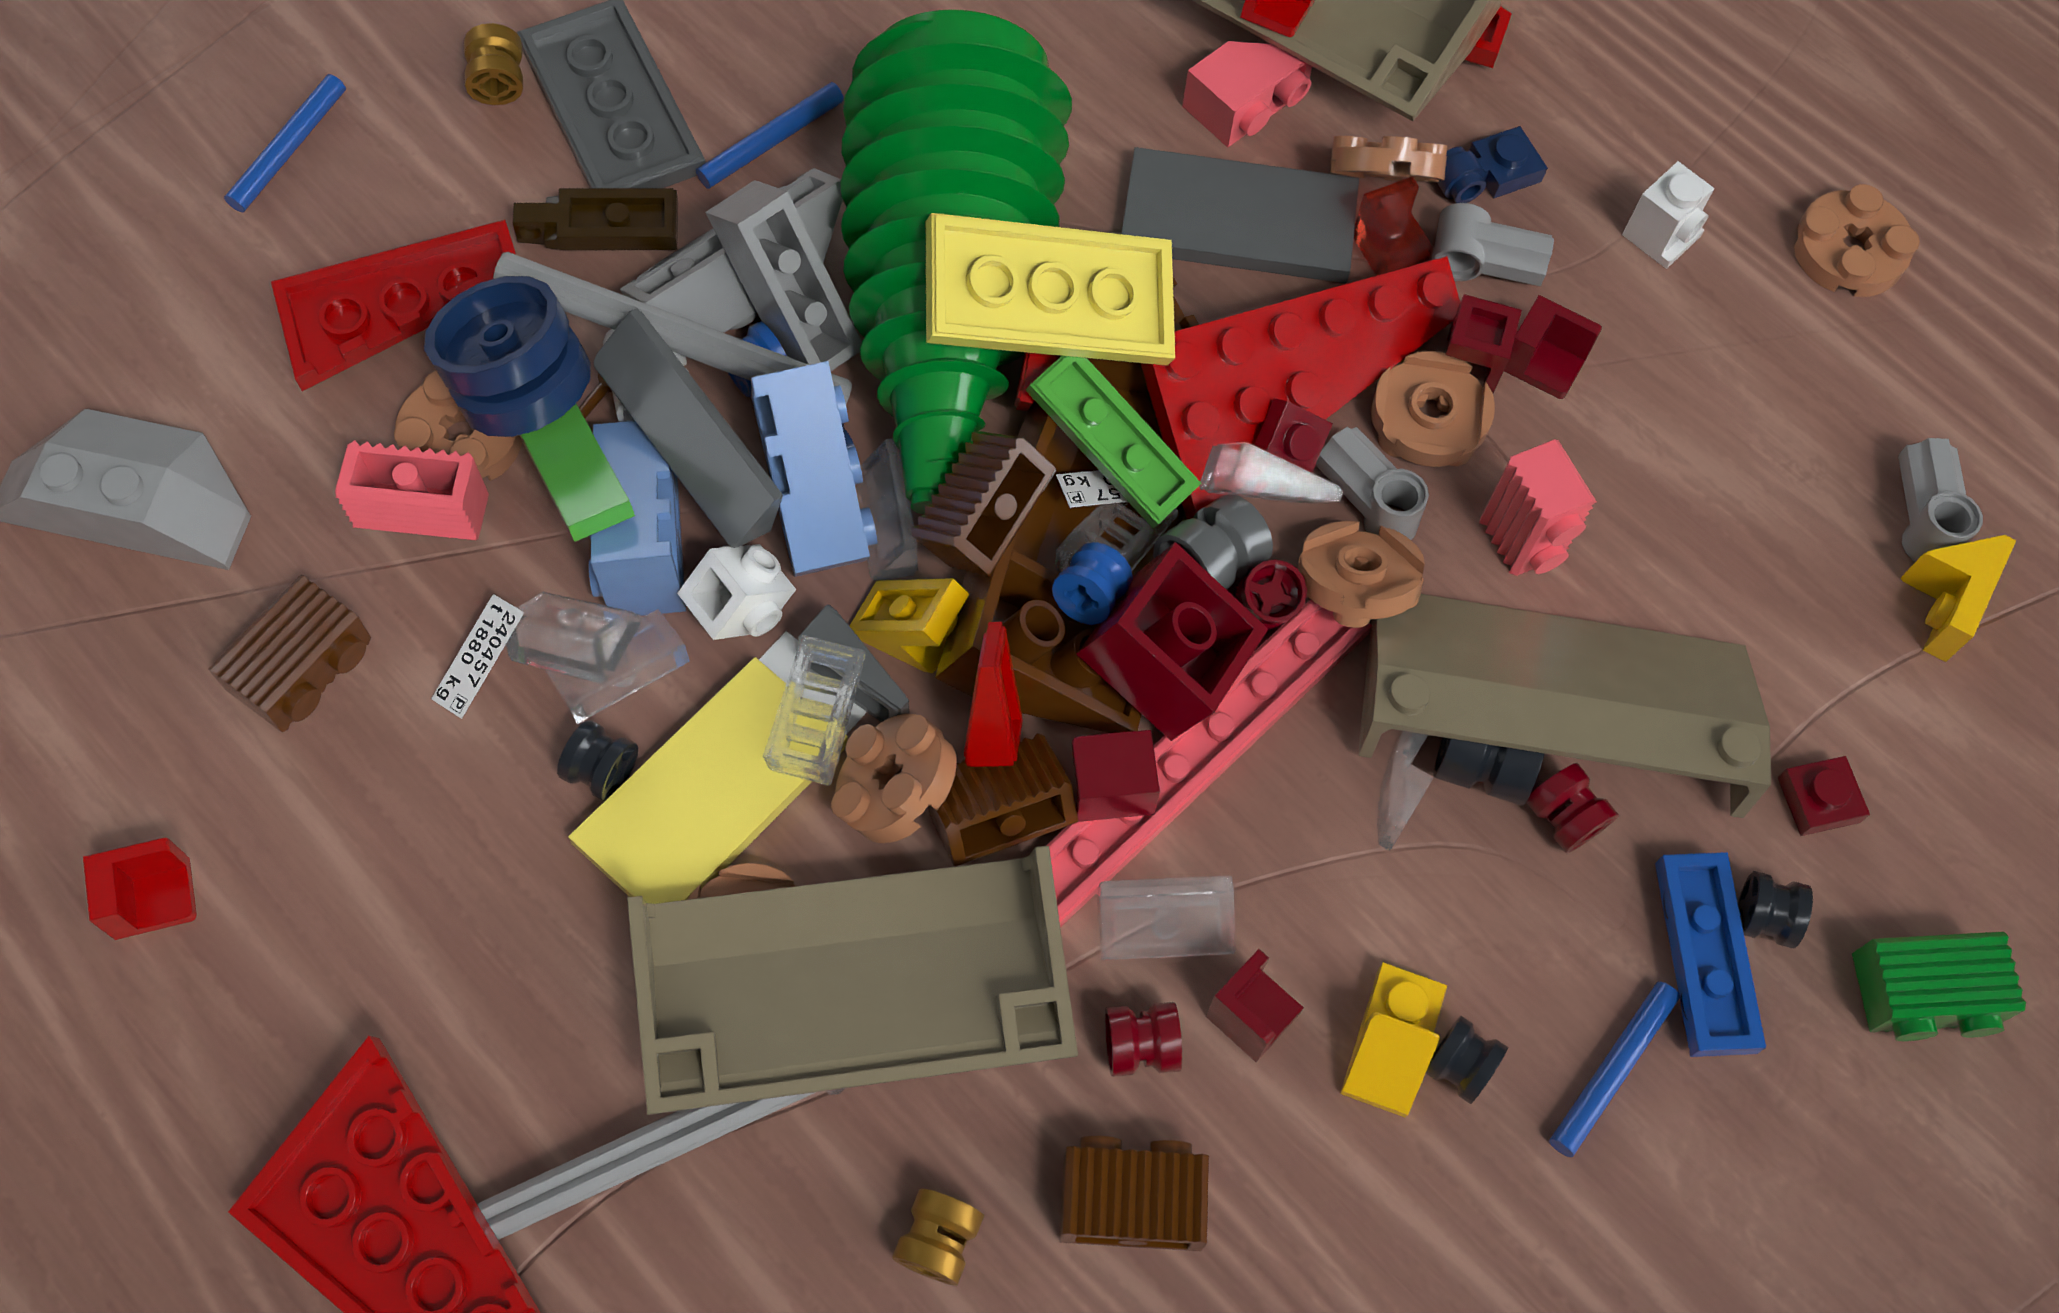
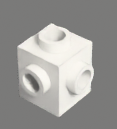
M760 544L737 548L722 546L709 549L677 594L711 638L717 640L744 635L760 636L765 634L780 621L782 617L781 609L796 591V588L781 571L780 563L776 557L765 550Z

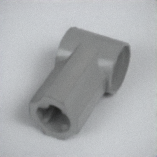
M1451 204L1440 213L1431 261L1448 256L1454 281H1468L1478 277L1480 274L1541 286L1552 255L1554 238H1552V235L1493 223L1488 212L1474 204Z
M1347 426L1333 435L1322 449L1316 466L1365 516L1364 527L1366 532L1378 535L1381 525L1394 529L1412 540L1416 536L1429 497L1428 487L1424 480L1412 471L1397 469L1357 427L1350 429ZM1387 505H1394L1400 507L1404 511L1393 510L1389 508Z
M1927 438L1922 442L1906 445L1898 456L1910 524L1902 534V545L1905 553L1916 562L1925 552L1970 542L1983 525V515L1974 500L1966 495L1958 450L1950 445L1949 439Z

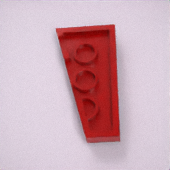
M506 220L271 281L294 377L301 391L427 329L437 312L456 295L481 282L492 280L495 267L501 255L505 252L516 255Z

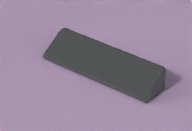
M638 308L629 311L598 351L593 362L595 369L731 547H740L770 532L783 494L642 311L640 312Z

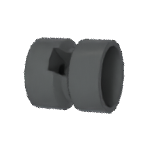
M1226 494L1197 511L1193 518L1182 521L1161 535L1154 544L1153 555L1155 559L1176 542L1228 590L1235 582V578L1242 580L1253 568L1270 559L1273 541L1271 532L1258 510L1243 497Z

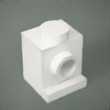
M1677 161L1642 194L1622 235L1667 269L1703 234L1704 229L1702 226L1709 216L1703 209L1715 188Z

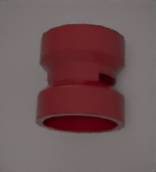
M1274 559L1260 563L1242 580L1240 579L1234 588L1233 596L1261 621L1268 630H1272L1287 622L1301 611L1306 602L1307 587L1304 577L1296 567L1286 561ZM1257 595L1259 596V600L1261 601L1262 605L1259 603Z
M1573 763L1550 777L1536 788L1526 801L1538 818L1549 820L1555 828L1553 837L1566 854L1590 841L1619 817V814L1607 799L1597 798L1590 790V778L1578 763Z
M1175 1002L1154 1003L1148 1011L1140 1012V1018H1136L1134 1011L1127 1005L1106 1007V1048L1109 1070L1112 1077L1133 1075L1139 1068L1140 1061L1144 1062L1145 1067H1153L1159 1073L1181 1071L1182 1038L1179 1014Z

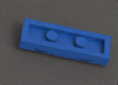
M1728 852L1662 855L1655 863L1678 993L1680 994V1004L1690 1057L1758 1054L1766 1048Z

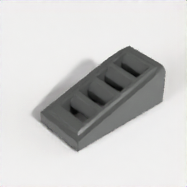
M829 604L826 605L798 637L802 666L880 722L897 715L909 714V699L837 610Z

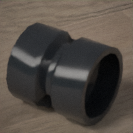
M1442 737L1433 770V778L1468 789L1478 781H1481L1487 795L1523 806L1532 792L1545 753Z

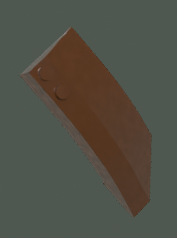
M1173 276V288H1174V287L1177 285V282H1176V280H1175V278H1174V276ZM1173 295L1174 331L1199 325L1194 315L1184 316ZM1087 358L1163 441L1141 363ZM1035 402L1034 405L1030 406L1017 437H1022L1056 467V472L991 576L987 577L984 574L981 576L978 573L966 572L962 587L969 593V596L957 615L958 620L954 630L947 636L935 678L973 697L983 636L987 631L988 622H1002V625L1006 627L1022 714L1106 733L1138 731L1142 714L1077 655L1098 624H1084L1070 618L1056 603L1052 587L1054 580L1066 567H1070L1071 559L1076 551L1084 544L1092 542L1106 544L1117 550L1127 560L1134 576L1154 559V544L1157 539L1182 521L1187 520L1182 503L1179 504L1154 528L1145 521L1129 502L1070 508L1056 474L1098 471V468L1041 406Z

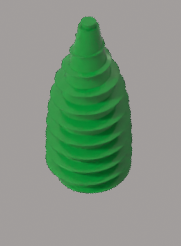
M935 10L915 14L896 22L868 42L857 55L853 65L852 83L845 94L843 114L847 127L842 137L841 154L846 167L842 174L840 187L841 197L846 209L842 215L840 227L843 241L849 249L844 258L843 272L847 284L854 292L849 303V314L854 327L864 337L860 347L861 360L866 369L881 381L877 389L878 401L883 409L894 417L896 429L893 433V441L900 450L906 498L911 501V509L922 515H925V506L932 504L931 495L939 494L938 485L946 483L945 474L952 473V463L959 461L958 453L966 452L965 443L972 441V432L980 431L985 427V421L979 417L985 401L994 399L1008 390V379L998 372L996 367L1018 360L1025 353L926 343V220L931 213L1059 227L1060 216L1054 204L1064 191L1065 177L1060 163L1066 157L1069 148L1068 133L1064 125L1067 123L1072 112V97L1067 85L1049 68L1048 58L1041 44L1026 30L1010 21L990 14L968 10Z

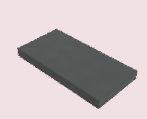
M608 0L517 32L521 39L524 54L590 188H665L697 176L696 169L706 163L705 158L623 0Z
M1135 147L1121 234L1172 240V259L1347 283L1351 269L1359 178Z

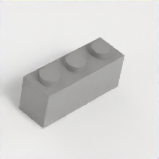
M754 180L705 212L761 321L774 333L787 357L808 365L828 361L830 371H833L860 352L862 341L788 191Z

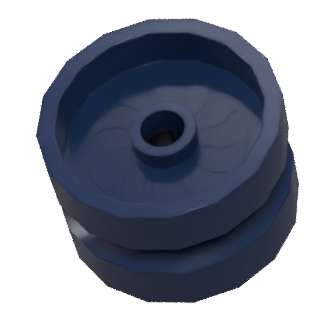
M503 276L481 282L456 295L438 311L426 330L424 351L445 386L449 388L451 396L469 426L487 436L514 437L543 428L569 411L581 399L590 382L591 362L579 339L569 326V320L560 302L547 283L530 276Z

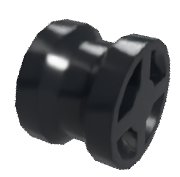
M587 720L573 732L567 741L558 762L557 774L559 778L570 784L583 782L590 786L593 796L606 801L629 778L638 757L637 743L622 737L613 739L606 735L602 725L592 720Z
M1753 871L1745 881L1738 901L1744 936L1755 938L1761 934L1773 936L1778 945L1796 948L1805 936L1812 914L1813 891L1811 886L1795 881L1786 886L1777 884L1771 875Z
M1460 1015L1434 1052L1426 1074L1434 1080L1447 1079L1457 1086L1459 1097L1472 1104L1495 1073L1508 1047L1497 1039L1486 1041L1474 1032L1473 1023Z

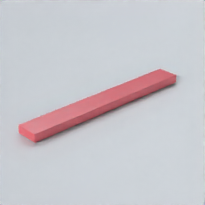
M1310 599L1297 615L1284 623L1253 652L1213 714L1174 740L1170 741L1164 735L1153 746L1160 787L1154 815L1078 821L1067 826L1046 846H1049L1060 928L1369 634L1372 625L1368 623L1360 628L1341 625L1334 619L1332 611L1319 606Z

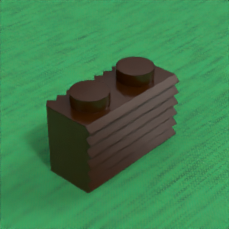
M976 431L972 432V441L965 443L966 452L958 453L959 461L952 463V473L945 474L946 483L938 485L939 494L931 495L932 504L925 506V515L918 516L919 525L911 527L912 536L946 565L990 577L1056 472V467L1022 437Z
M300 575L208 670L227 692L279 731L284 732L289 729L291 722L304 720L316 709L321 699V693L325 691L327 684L334 681L337 674L347 673L359 664L365 654L366 645H369L371 636L359 617L352 610L338 602L333 596L328 595L304 575Z
M1039 733L1032 740L1025 737L1022 742H1019L1017 761H1014L1013 766L969 767L965 764V759L961 763H956L954 781L947 798L938 810L928 805L931 820L935 825L937 833H939L949 858H951L953 867L1078 822L1072 784L1045 736Z
M1109 1136L1081 1137L1080 1147L1068 1146L1064 1155L1060 1243L1202 1251L1207 1244L1209 1155L1192 1154V1144L1184 1141L1150 1142V1151H1136L1132 1149L1122 1150V1140Z

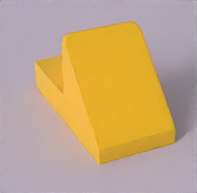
M2000 535L1934 549L1922 554L1902 575L1901 580L1904 583L1937 599L1925 620V624L1933 629L1923 651L1947 662L1974 637L2016 543L2015 539L2007 535Z
M953 578L876 581L849 626L862 642L923 672L933 673L939 666L947 636L954 630L958 620L957 615L968 598L969 593Z
M1384 962L1381 964L1375 977L1340 1094L1404 1118L1408 1116L1440 1036L1434 1033L1447 985Z

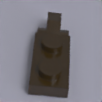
M559 188L558 196L547 197L546 203H514L513 227L518 243L545 245V248L555 250H677V190H674V188Z

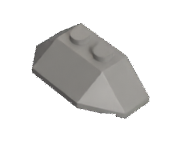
M813 168L799 176L796 181L787 186H782L780 189L788 191L824 263L843 201L840 187L841 179ZM714 228L639 275L636 280L634 279L620 288L624 296L720 332L744 327L757 316V311Z
M84 409L11 462L0 485V522L225 570L230 569L251 518L249 511L203 433L90 409Z

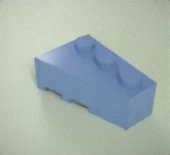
M825 361L751 377V399L770 479L783 494L778 512L794 577L866 561L870 557L868 546L878 543L870 508L860 509L855 485L863 483L861 466L855 446L848 448L846 446L842 423L849 422L846 403L841 386L833 385L829 362Z
M635 421L593 424V435L629 498L635 516L589 536L591 540L589 578L593 597L603 596L611 619L685 612L686 604L677 594L685 583L678 477Z

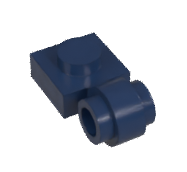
M1521 126L1472 142L1469 151H1465L1463 147H1454L1447 150L1444 181L1439 180L1436 183L1447 199H1454L1456 203H1468L1477 198L1484 191L1485 187L1494 199L1540 183L1548 167Z

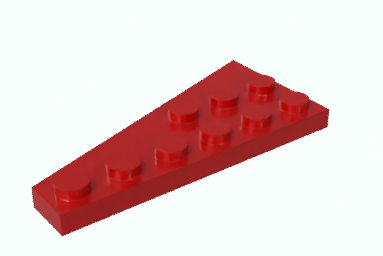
M1448 256L1174 331L1175 359L1168 365L1141 363L1164 443L1201 482L1182 502L1186 519L1193 518L1197 511L1220 496L1231 494L1269 464L1250 454L1274 398L1288 401L1326 420L1379 379L1389 367L1392 369L1406 356L1410 355L1454 320L1460 305V299Z
M368 1036L228 1211L230 1215L343 1313H541L381 1039L378 1037Z

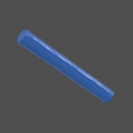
M327 74L228 191L224 199L233 209L242 213L245 212L346 91V87L340 79L332 74Z
M830 82L697 168L696 174L699 180L707 189H710L844 101L842 91L834 82Z
M1656 982L1550 1138L1549 1143L1558 1152L1567 1157L1575 1155L1680 999V994L1675 988L1665 982Z

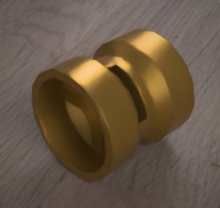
M495 23L480 24L472 27L466 33L464 39V55L468 62L465 69V88L467 93L474 100L483 104L505 105L514 102L521 96L523 91V74L519 67L522 60L520 36L513 29Z
M919 1189L911 1209L915 1219L910 1233L900 1236L892 1259L905 1268L925 1277L957 1286L966 1265L962 1255L967 1241L976 1238L984 1214L974 1207L948 1195L928 1189Z

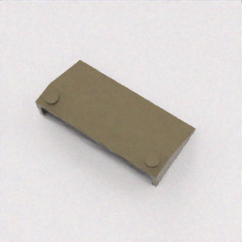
M1192 0L1411 121L1416 119L1470 54L1501 5V0H1315L1293 37H1286L1240 18L1245 0Z
M1425 594L1420 595V600L1416 606L1409 608L1401 614L1370 620L1372 627L1369 632L1358 756L1371 758L1381 734L1390 729L1707 779L1730 783V816L1744 818L1771 786L1770 725L1746 645Z
M1049 846L1035 847L1030 856L1022 859L657 904L646 903L642 896L627 897L647 1115L1078 1056Z

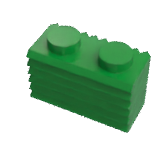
M2003 931L1870 940L1852 953L1869 1031L1872 1033L1893 1031L1895 1040L1903 1042L1934 1037L1938 1035L1937 1029L1946 1027H1959L1961 1036L1966 1038L1983 1037L2003 1032L2005 1030L2003 1022L2022 1013L2026 1007V1001L2022 998L2023 989L2018 985L2019 975L2014 971L2016 962L2011 958L2012 948L2007 945L2009 936Z

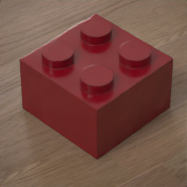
M1175 542L1133 576L1130 588L1121 598L1116 600L1114 610L1110 616L1097 625L1077 655L1172 741L1216 711L1268 631V628Z

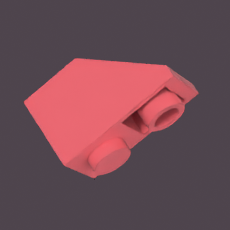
M1228 41L1188 70L1182 107L1225 146L1230 147L1246 134L1253 136L1266 125L1270 117L1284 106L1292 107L1299 103L1310 89L1312 66L1272 44Z

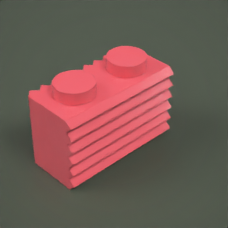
M1554 439L1510 457L1479 523L1487 526L1485 533L1493 536L1491 543L1499 546L1497 553L1505 556L1503 563L1511 566L1510 574L1518 576L1532 569L1536 574H1543L1558 567L1568 558L1569 554L1566 550L1573 543L1571 540L1585 530V517L1590 514L1588 511L1593 509L1592 505L1597 501L1559 440Z
M356 440L347 445L335 489L336 498H339V504H342V509L346 510V516H349V522L353 523V528L477 540L479 538L489 496L474 458L469 452L460 456L457 451L447 455L444 450H441L435 454L431 448L425 452H422L419 447L410 451L406 445L397 450L393 444L387 448H384L381 443L372 447L368 441L359 446Z

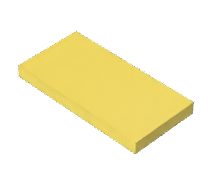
M931 213L926 220V343L1168 365L1175 359L1172 240Z
M754 657L574 830L568 838L576 849L629 897L642 896L646 903L652 904L687 900L699 885L702 889L708 881L718 877V872L727 868L845 749L848 736Z

